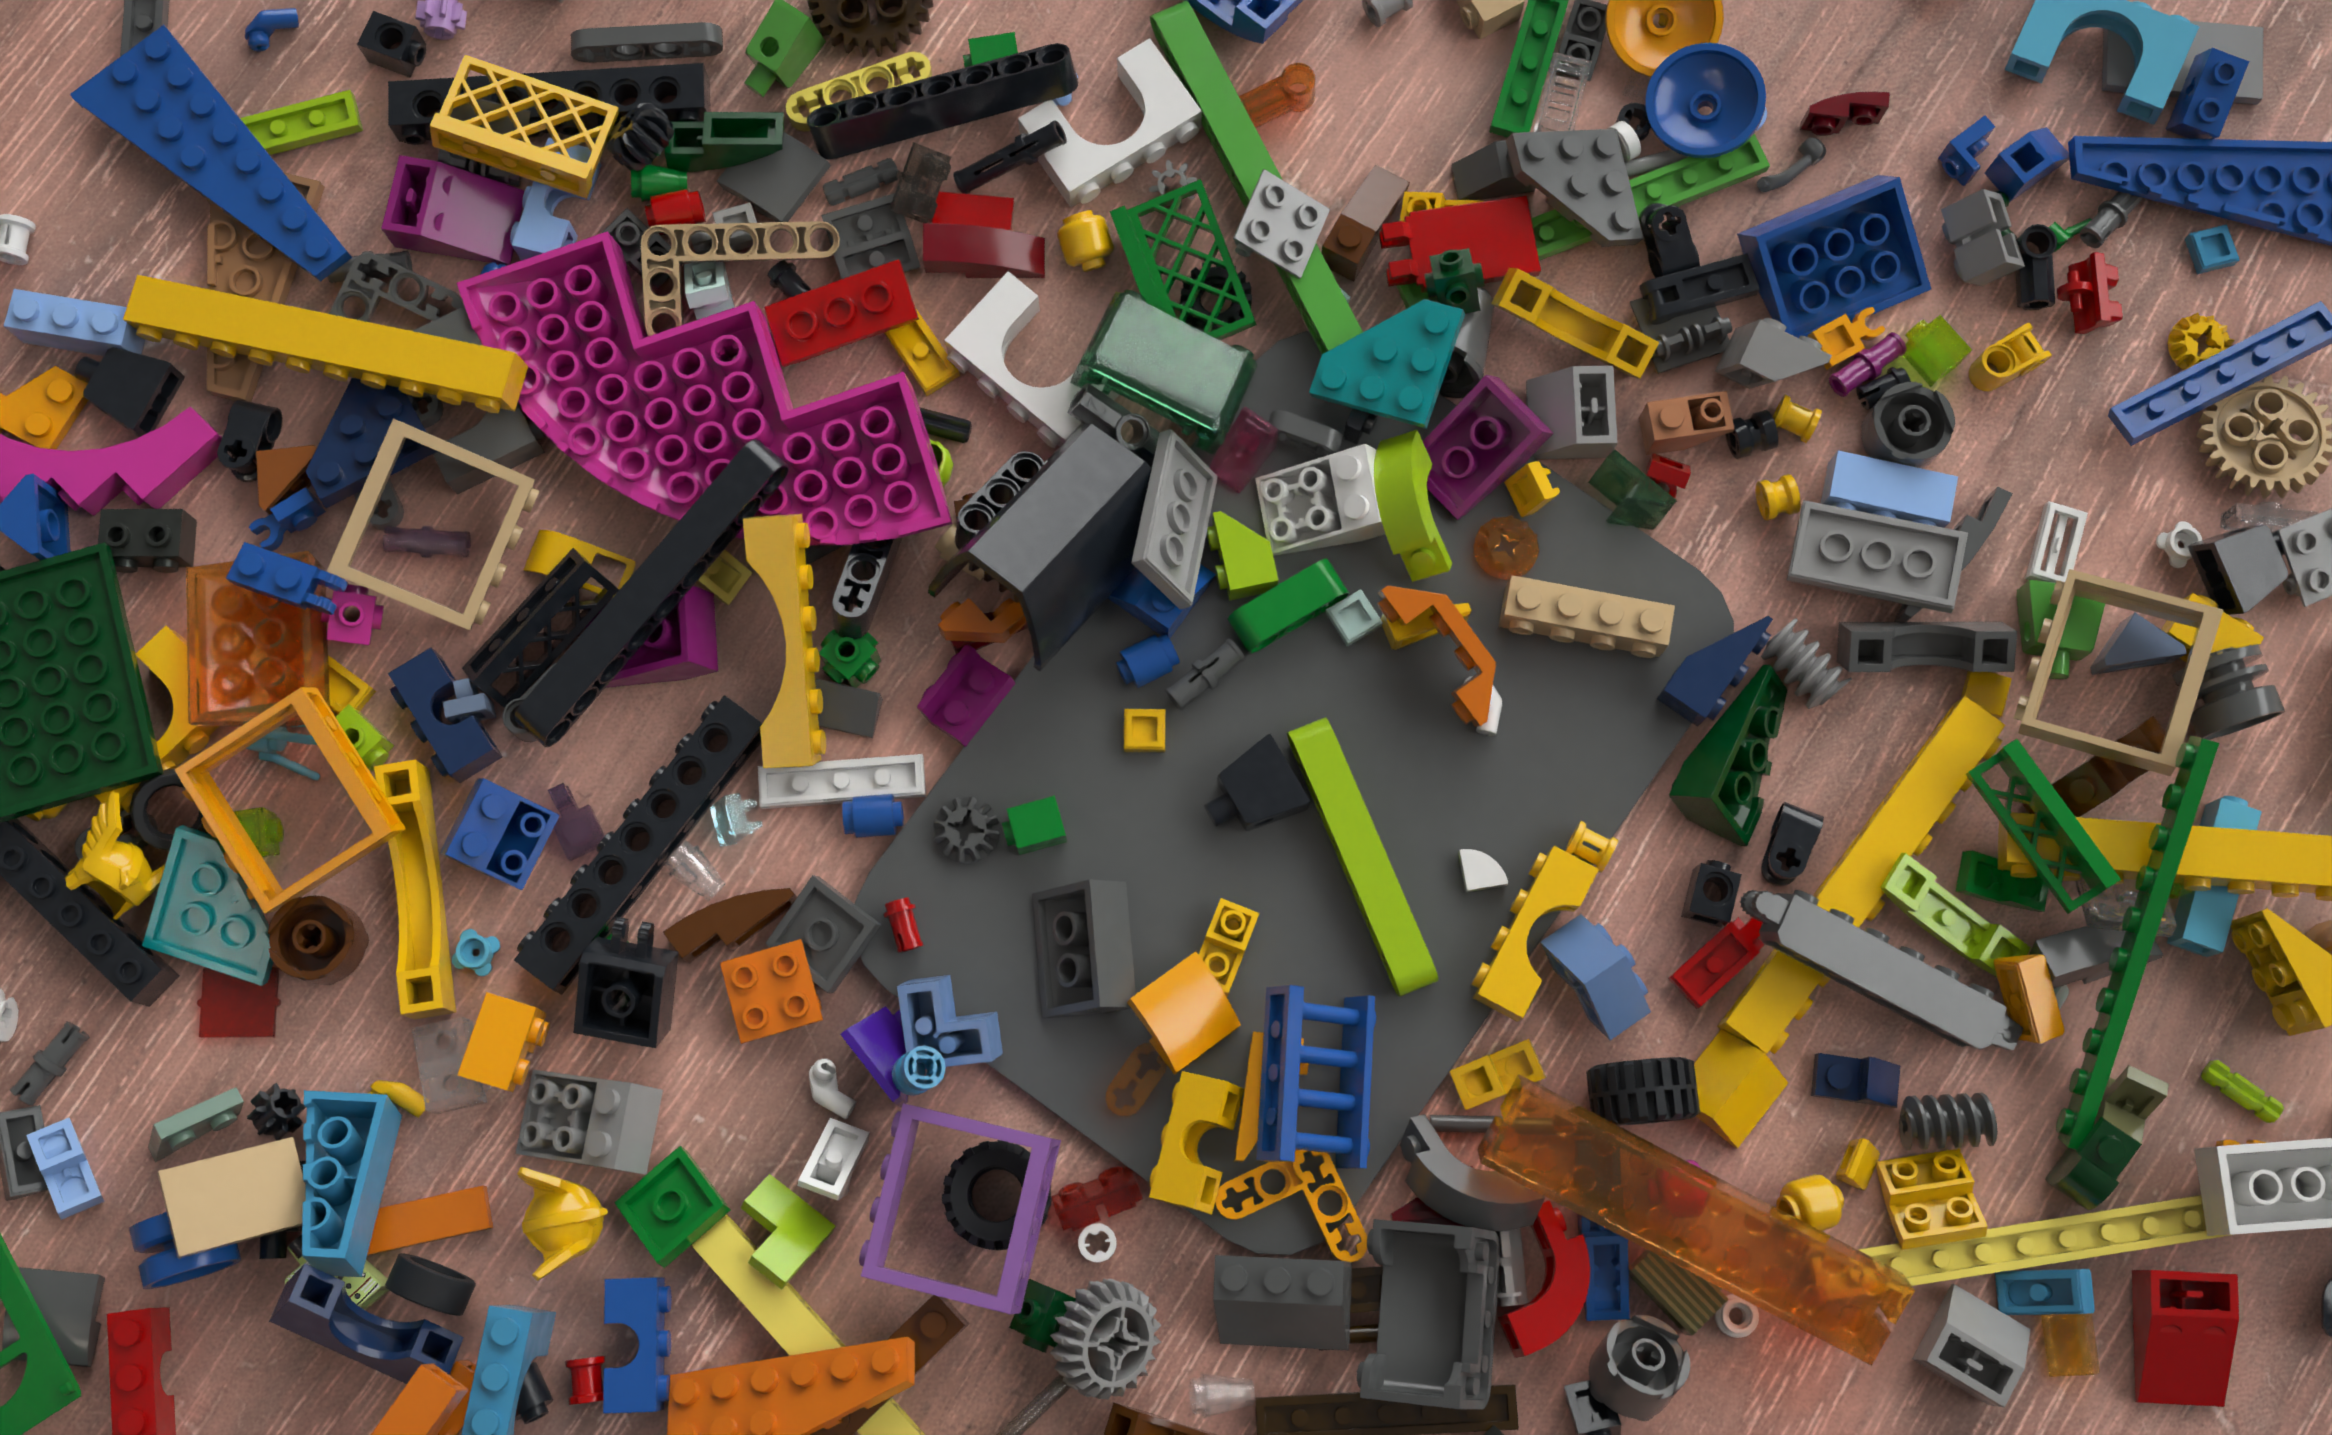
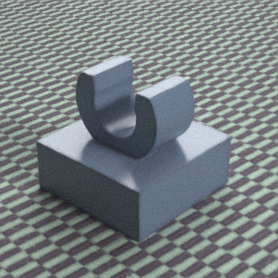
M469 678L453 681L457 699L443 702L446 719L453 724H457L471 715L479 721L496 718L494 702L484 693L479 694L477 686Z

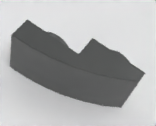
M1593 0L1574 1L1553 71L1591 81L1606 32V4Z
M626 208L602 233L609 232L621 247L625 262L642 277L641 238L648 227ZM658 233L649 240L650 251L655 255H665L671 249V246ZM664 273L657 274L652 279L651 285L659 289L670 278V275Z

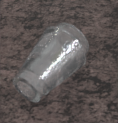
M687 840L663 864L670 870L669 876L700 896H703L708 902L726 885L698 845L693 847Z
M1201 1373L1200 1378L1190 1379V1406L1193 1414H1202L1204 1418L1244 1408L1245 1406H1253L1255 1401L1252 1379Z

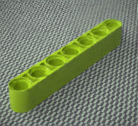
M1324 717L1287 732V738L1396 994L1398 997L1438 982L1439 978L1433 960L1328 719Z

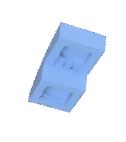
M70 1118L26 1135L61 1220L104 1202Z

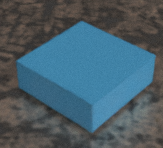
M2227 224L2190 233L2185 238L2197 275L2234 266L2240 261Z

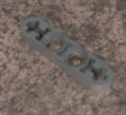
M708 22L587 28L576 30L571 34V56L578 61L589 63L714 56L723 51L722 28Z

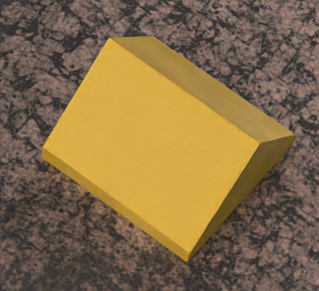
M1720 1029L1694 1062L1700 1114L1696 1115V1117L1735 1149H1738L1788 1085V1081L1765 1052Z

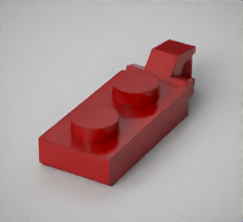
M1739 917L1733 922L1730 921L1671 974L1668 979L1696 1009H1699L1760 953L1759 950L1764 944L1758 937L1760 936L1759 930L1763 923L1751 918L1745 924Z

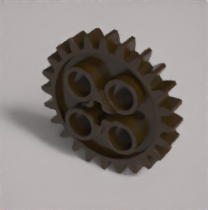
M807 0L809 9L813 10L811 12L813 23L819 24L821 35L827 36L830 34L831 44L834 47L844 41L845 51L848 54L855 46H859L862 57L866 56L869 48H874L877 56L881 57L882 47L886 45L895 53L897 52L896 41L901 40L906 45H910L909 32L921 35L922 29L919 21L929 22L930 17L927 9L934 6L933 0H875L878 23L877 25H872L867 0ZM890 7L900 8L899 11L893 14L884 12ZM850 13H861V15L858 18H846V16Z

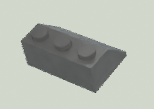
M1089 879L1032 893L1042 1018L1103 1014L1131 1009L1127 1002L1136 995L1126 881Z
M1215 1255L1213 1302L1220 1344L1349 1351L1352 1262Z

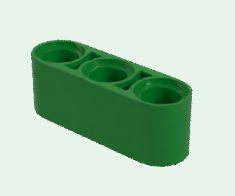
M1323 559L1244 604L1227 619L1248 653L1252 654L1326 612V609L1345 599L1350 593L1329 560Z

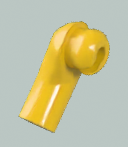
M377 1080L370 1085L372 1089L367 1093L388 1095L393 1103L417 1118L422 1115L431 1101L401 1082Z

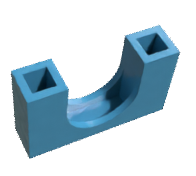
M489 1305L461 1435H514L516 1409L524 1378L535 1357L548 1355L556 1312L519 1305Z

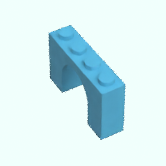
M2035 0L2005 70L2042 84L2057 48L2067 36L2080 29L2090 27L2111 30L2128 43L2134 56L2133 75L2117 112L2154 125L2166 104L2200 26L2190 23L2183 16L2167 15L2153 10L2151 6L2140 1Z

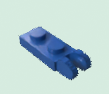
M246 542L243 543L226 577L231 584L304 610L308 607L328 615H333L337 606L325 597L314 595L318 584L340 592H344L348 585L344 579L337 575Z

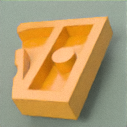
M57 366L52 367L0 399V429L32 446L57 450L88 402L83 397V391L88 383Z

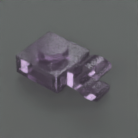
M564 783L549 789V794L562 816L557 820L553 829L567 859L573 861L596 850L605 834L592 806L588 804L579 809L569 786H565Z

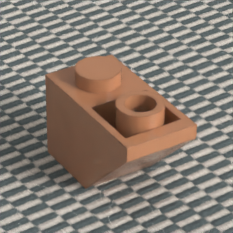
M1727 391L1647 402L1639 416L1646 455L1686 450L1733 432L1735 429Z

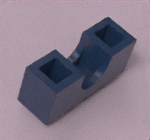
M430 647L388 673L395 685L390 688L391 694L403 710L407 707L410 709L415 718L414 721L410 722V725L422 743L430 742L436 752L431 756V760L443 777L450 775L456 781L462 783L503 757L483 723L473 715L457 724L447 725L443 723L441 717L443 702L455 695L453 681H456L442 656Z

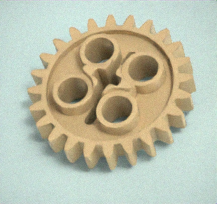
M2269 375L2261 383L2256 382L2205 408L2207 411L2202 413L2198 421L2202 426L2196 434V437L2205 440L2198 450L2202 453H2211L2205 463L2206 467L2219 465L2220 469L2215 476L2217 479L2223 478L2226 475L2232 477L2229 485L2231 489L2235 488L2239 483L2245 484V495L2249 496L2254 488H2260L2263 499H2267L2272 489L2276 490L2280 498H2284L2290 488L2298 494L2306 483L2313 485L2320 476L2319 474H2323L2330 464L2328 461L2332 458V432H2329V430L2332 428V418H2322L2329 406L2327 404L2319 406L2313 404L2318 395L2317 392L2304 396L2302 394L2304 383L2300 382L2294 388L2288 387V376H2284L2279 384L2273 383V378ZM2259 406L2267 407L2273 414L2264 412ZM2230 430L2239 431L2244 437H2237ZM2290 434L2300 436L2303 441L2293 439ZM2260 457L2268 458L2274 465L2265 464Z

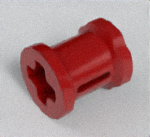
M605 1356L565 1361L566 1368H569L571 1371L572 1396L568 1398L569 1405L603 1401L601 1365L605 1363Z

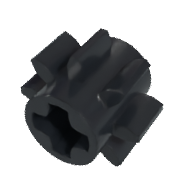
M275 1083L266 1093L259 1091L250 1101L256 1108L247 1116V1119L252 1120L254 1127L258 1130V1135H274V1138L278 1141L288 1132L294 1133L303 1124L302 1120L297 1116L306 1107L304 1104H301L295 1089H280L278 1084Z

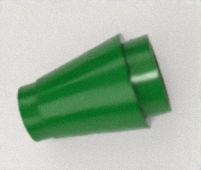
M652 164L646 165L642 170H631V198H641V202L651 201V196L687 189V172Z

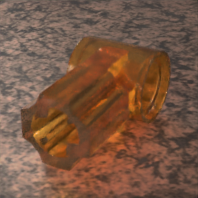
M1304 63L1290 64L1283 70L1281 76L1240 95L1239 98L1255 128H1258L1291 111L1302 112L1310 108L1315 101L1316 77L1310 66ZM1298 83L1305 85L1307 88L1296 92L1289 87Z

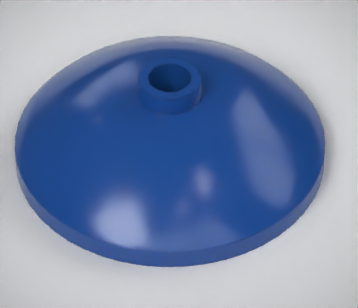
M1718 43L1690 45L1667 57L1653 73L1646 91V115L1654 134L1671 150L1693 158H1712L1725 155L1743 145L1759 127L1766 105L1764 80L1752 60L1733 47ZM1706 106L1710 107L1712 112L1709 115H1701L1698 110Z

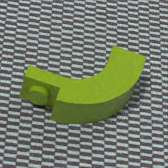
M1418 430L1380 441L1374 459V485L1382 525L1393 554L1400 553L1412 582L1448 572L1452 566V561L1430 510L1427 479L1433 464Z

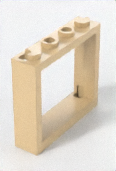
M393 418L327 572L467 630L471 629L473 623L482 625L491 604L484 600L490 585L498 588L507 568V565L500 563L506 547L511 550L515 549L523 531L522 527L516 525L521 512L524 510L530 513L539 494V490L532 488L535 479ZM406 438L518 486L464 613L350 567Z
M2069 569L2065 582L2056 581L2049 604L2057 605V610L2053 620L2044 619L2037 641L2046 644L2042 658L2033 656L2026 680L2034 682L2030 696L2021 695L2013 719L2022 721L2018 733L2171 777L2176 768L2177 753L2184 743L2223 609ZM2074 596L2197 628L2159 754L2036 719Z

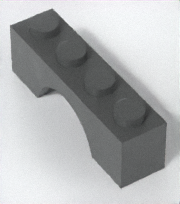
M1839 622L1836 662L1848 672H1891L1894 668L1911 665L1947 666L1971 672H2014L2017 631L2003 622Z

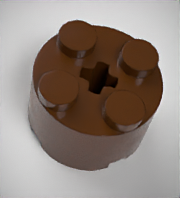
M325 896L298 897L288 901L275 913L268 929V934L270 935V948L268 949L275 965L284 973L312 984L332 985L348 977L361 963L369 944L368 934L359 916L349 907ZM319 933L321 942L317 946L314 937Z

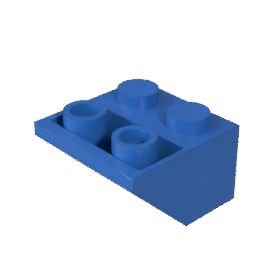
M479 778L470 791L439 853L480 873L523 890L560 815L489 780Z

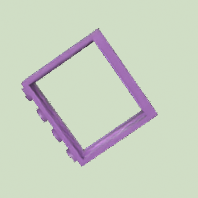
M903 1103L901 1111L895 1114L891 1126V1136L895 1137L891 1154L885 1156L881 1166L880 1177L884 1180L881 1195L875 1198L870 1211V1222L874 1223L870 1240L864 1242L860 1252L859 1263L863 1266L861 1277L1007 1314L1021 1313L1061 1140ZM919 1121L1032 1148L997 1295L884 1267Z

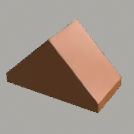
M309 445L256 451L258 504L268 515L272 514L270 510L272 507L306 487L308 489L312 485L306 469L317 449L316 446Z

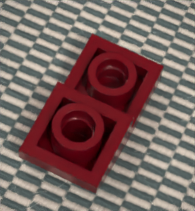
M1855 92L1821 100L1809 106L1800 123V130L1812 131V133L1819 136H1828L1834 133L1839 134L1847 120L1861 126L1873 123L1879 124L1889 108L1890 92Z

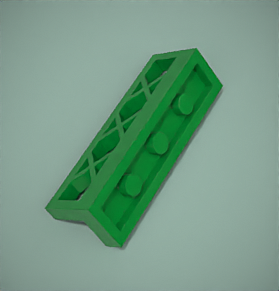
M2018 739L2004 746L1996 755L1966 774L2067 914L2121 880ZM1999 764L2009 777L2007 792L1991 789L1981 775ZM2015 787L2018 789L2021 795L2014 794ZM1998 798L2006 800L2005 807ZM2013 801L2029 804L2035 813L2033 827L2020 825L2014 821L2010 815ZM2041 822L2047 830L2040 829ZM2024 833L2031 834L2030 841L2027 839ZM2038 836L2051 838L2056 841L2060 847L2058 862L2041 858L2036 851ZM2066 856L2073 865L2065 864ZM2049 868L2057 869L2056 877ZM2064 871L2080 874L2090 890L2072 900L2062 886Z

